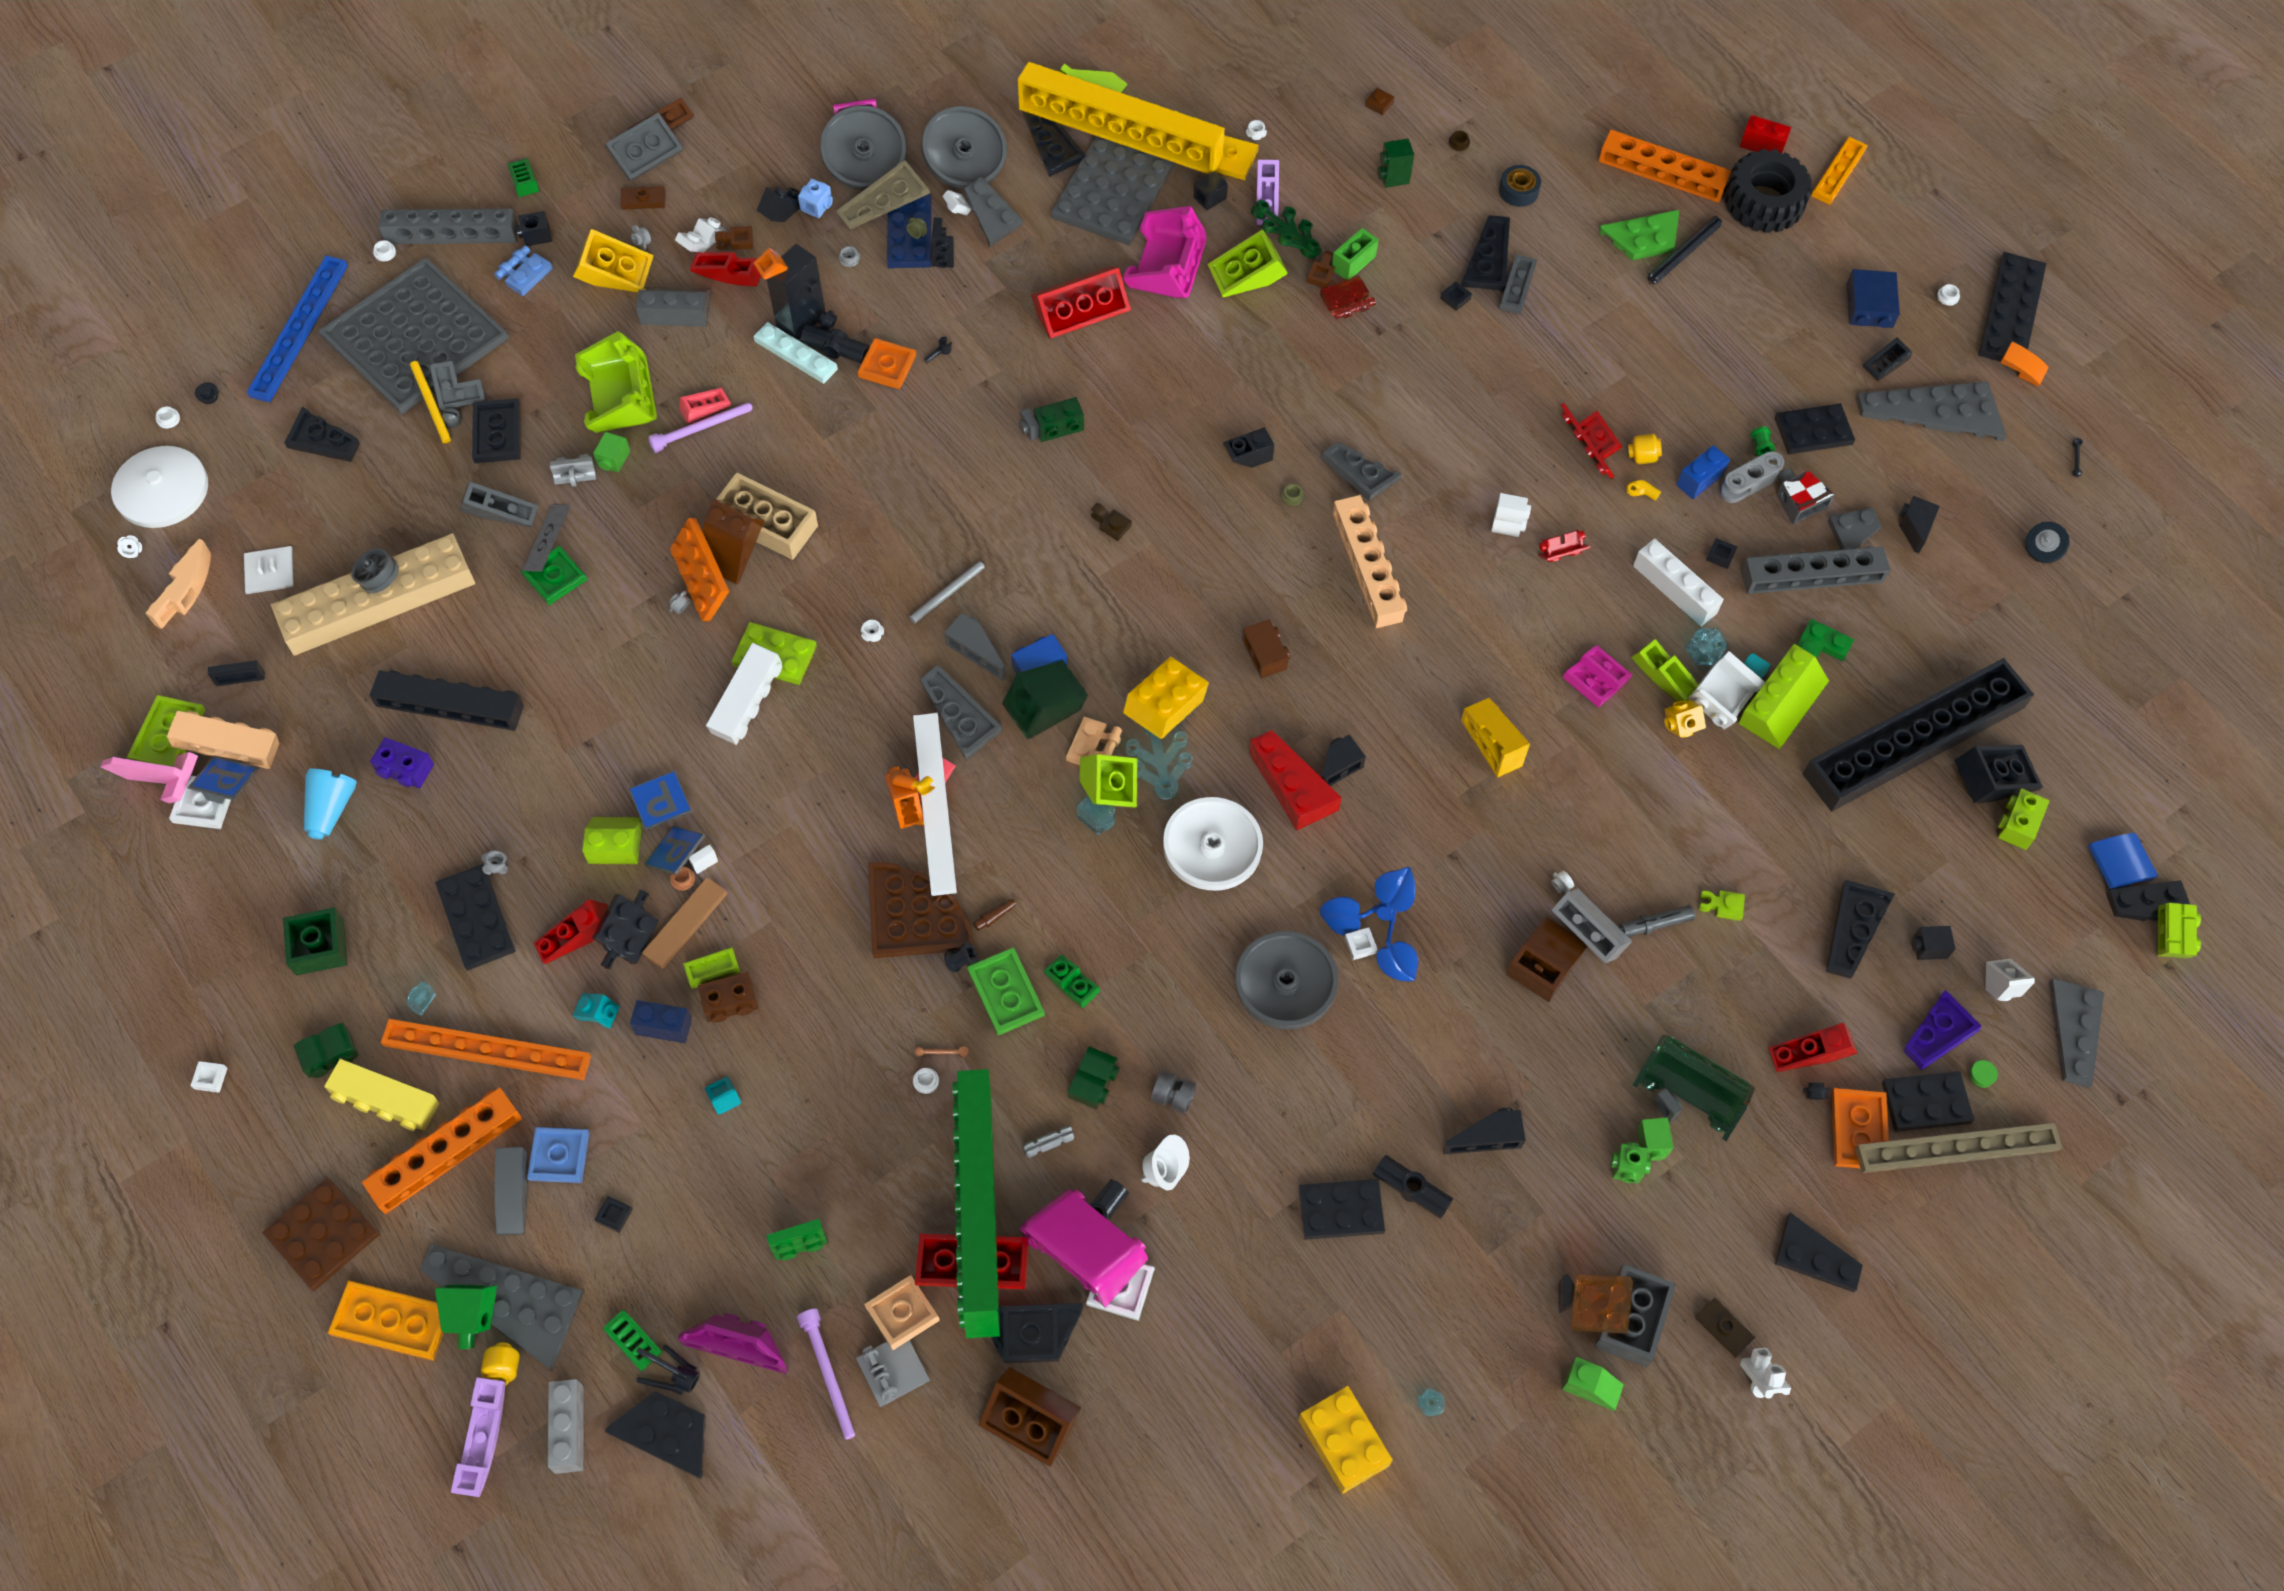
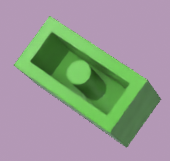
M1361 228L1334 252L1332 266L1335 267L1334 272L1346 281H1349L1376 257L1379 239Z

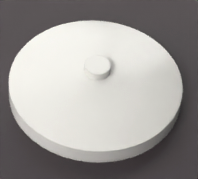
M174 446L153 447L132 456L119 468L112 482L111 496L117 510L129 522L146 528L166 527L184 520L198 509L208 490V476L200 460L191 452Z
M1218 797L1199 798L1181 806L1169 819L1163 837V851L1171 870L1187 884L1204 890H1225L1247 880L1256 870L1263 850L1261 829L1252 814L1241 805Z

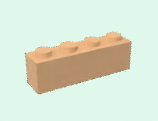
M177 711L167 734L171 747L209 756H218L266 769L271 768L279 747L277 735L270 729L260 728L259 730L241 722L233 724L225 722L219 717L207 718L193 711Z

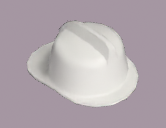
M1168 1135L1155 1150L1144 1157L1142 1162L1144 1173L1141 1177L1142 1182H1149V1184L1165 1190H1172L1186 1172L1190 1159L1187 1145L1181 1137Z

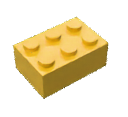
M1169 657L1128 693L1123 713L1162 739L1203 702L1209 682L1173 657Z
M1349 1386L1300 1413L1299 1423L1341 1494L1386 1469L1393 1461Z

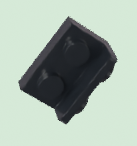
M934 217L931 237L932 266L954 268V237L946 236L947 227H943V218Z

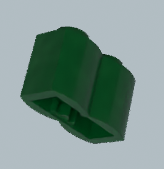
M344 1023L333 1025L319 1034L304 1038L293 1045L302 1071L309 1078H319L326 1075L330 1069L337 1065L340 1059L351 1063L354 1058L359 1056L351 1033Z
M1089 1046L1070 1085L1068 1098L1096 1110L1100 1103L1104 1105L1110 1092L1106 1088L1110 1080H1116L1120 1071V1067L1117 1066L1118 1058Z

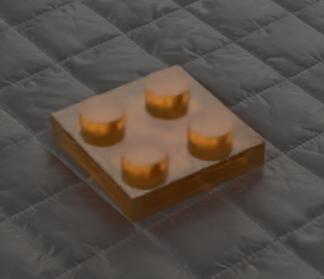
M1576 1274L1571 1328L1573 1331L1628 1334L1633 1287L1632 1278L1626 1276Z

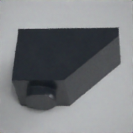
M1915 496L1912 497L1909 504L1904 503L1899 516L1903 517L1899 526L1914 552L1920 553L1940 506Z
M1350 734L1344 738L1338 737L1334 739L1329 745L1322 779L1329 786L1364 768L1366 756Z

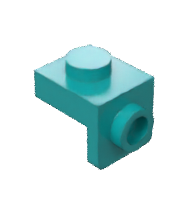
M582 993L572 1016L579 1021L598 1022L605 1028H611L620 1006L604 994Z

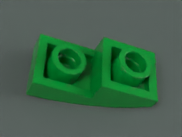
M1062 954L1044 970V974L1082 1009L1100 993L1099 986L1080 972L1079 967Z

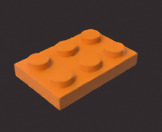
M1833 1088L1831 1091L1834 1166L1860 1169L1855 1152L1857 1145L1889 1141L1886 1092Z

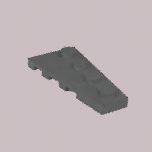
M939 665L920 678L922 687L965 760L1002 732V726Z
M2053 978L2049 984L2050 991H2053V1012H2056L2057 1025L2055 1028L2060 1042L2059 1057L2062 1080L2089 1088L2093 1085L2104 992Z

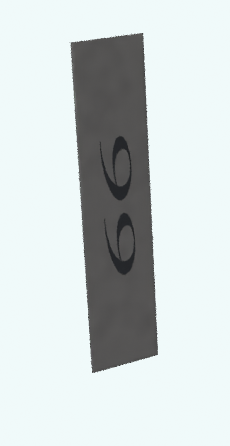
M551 505L522 571L542 572L571 505Z

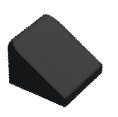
M1567 1274L1559 1282L1560 1313L1577 1305L1581 1299V1295Z

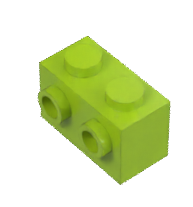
M2022 788L2016 796L2011 795L2005 808L2009 809L2008 813L2002 816L1998 824V828L2001 829L1998 838L2027 850L2036 838L2050 800Z

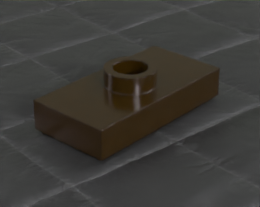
M1716 1298L1695 1317L1735 1358L1756 1338Z

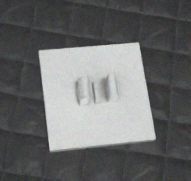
M292 546L244 553L245 593L252 594L294 587Z

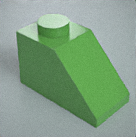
M1576 1357L1570 1364L1562 1390L1615 1411L1624 1384L1603 1367Z

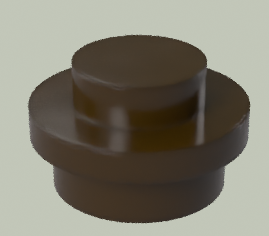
M1456 131L1449 138V146L1453 150L1464 151L1470 145L1469 136L1464 131Z

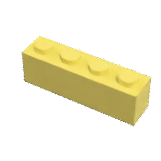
M342 1059L338 1061L324 1086L331 1094L330 1098L341 1104L348 1101L354 1104V1108L364 1113H368L371 1110L377 1113L376 1116L387 1122H391L392 1119L397 1120L402 1127L414 1131L416 1128L425 1131L440 1104L433 1094Z

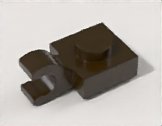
M1096 503L1091 508L1093 511L1091 517L1101 523L1099 529L1116 541H1119L1132 526L1131 520L1114 509L1109 514L1099 503Z

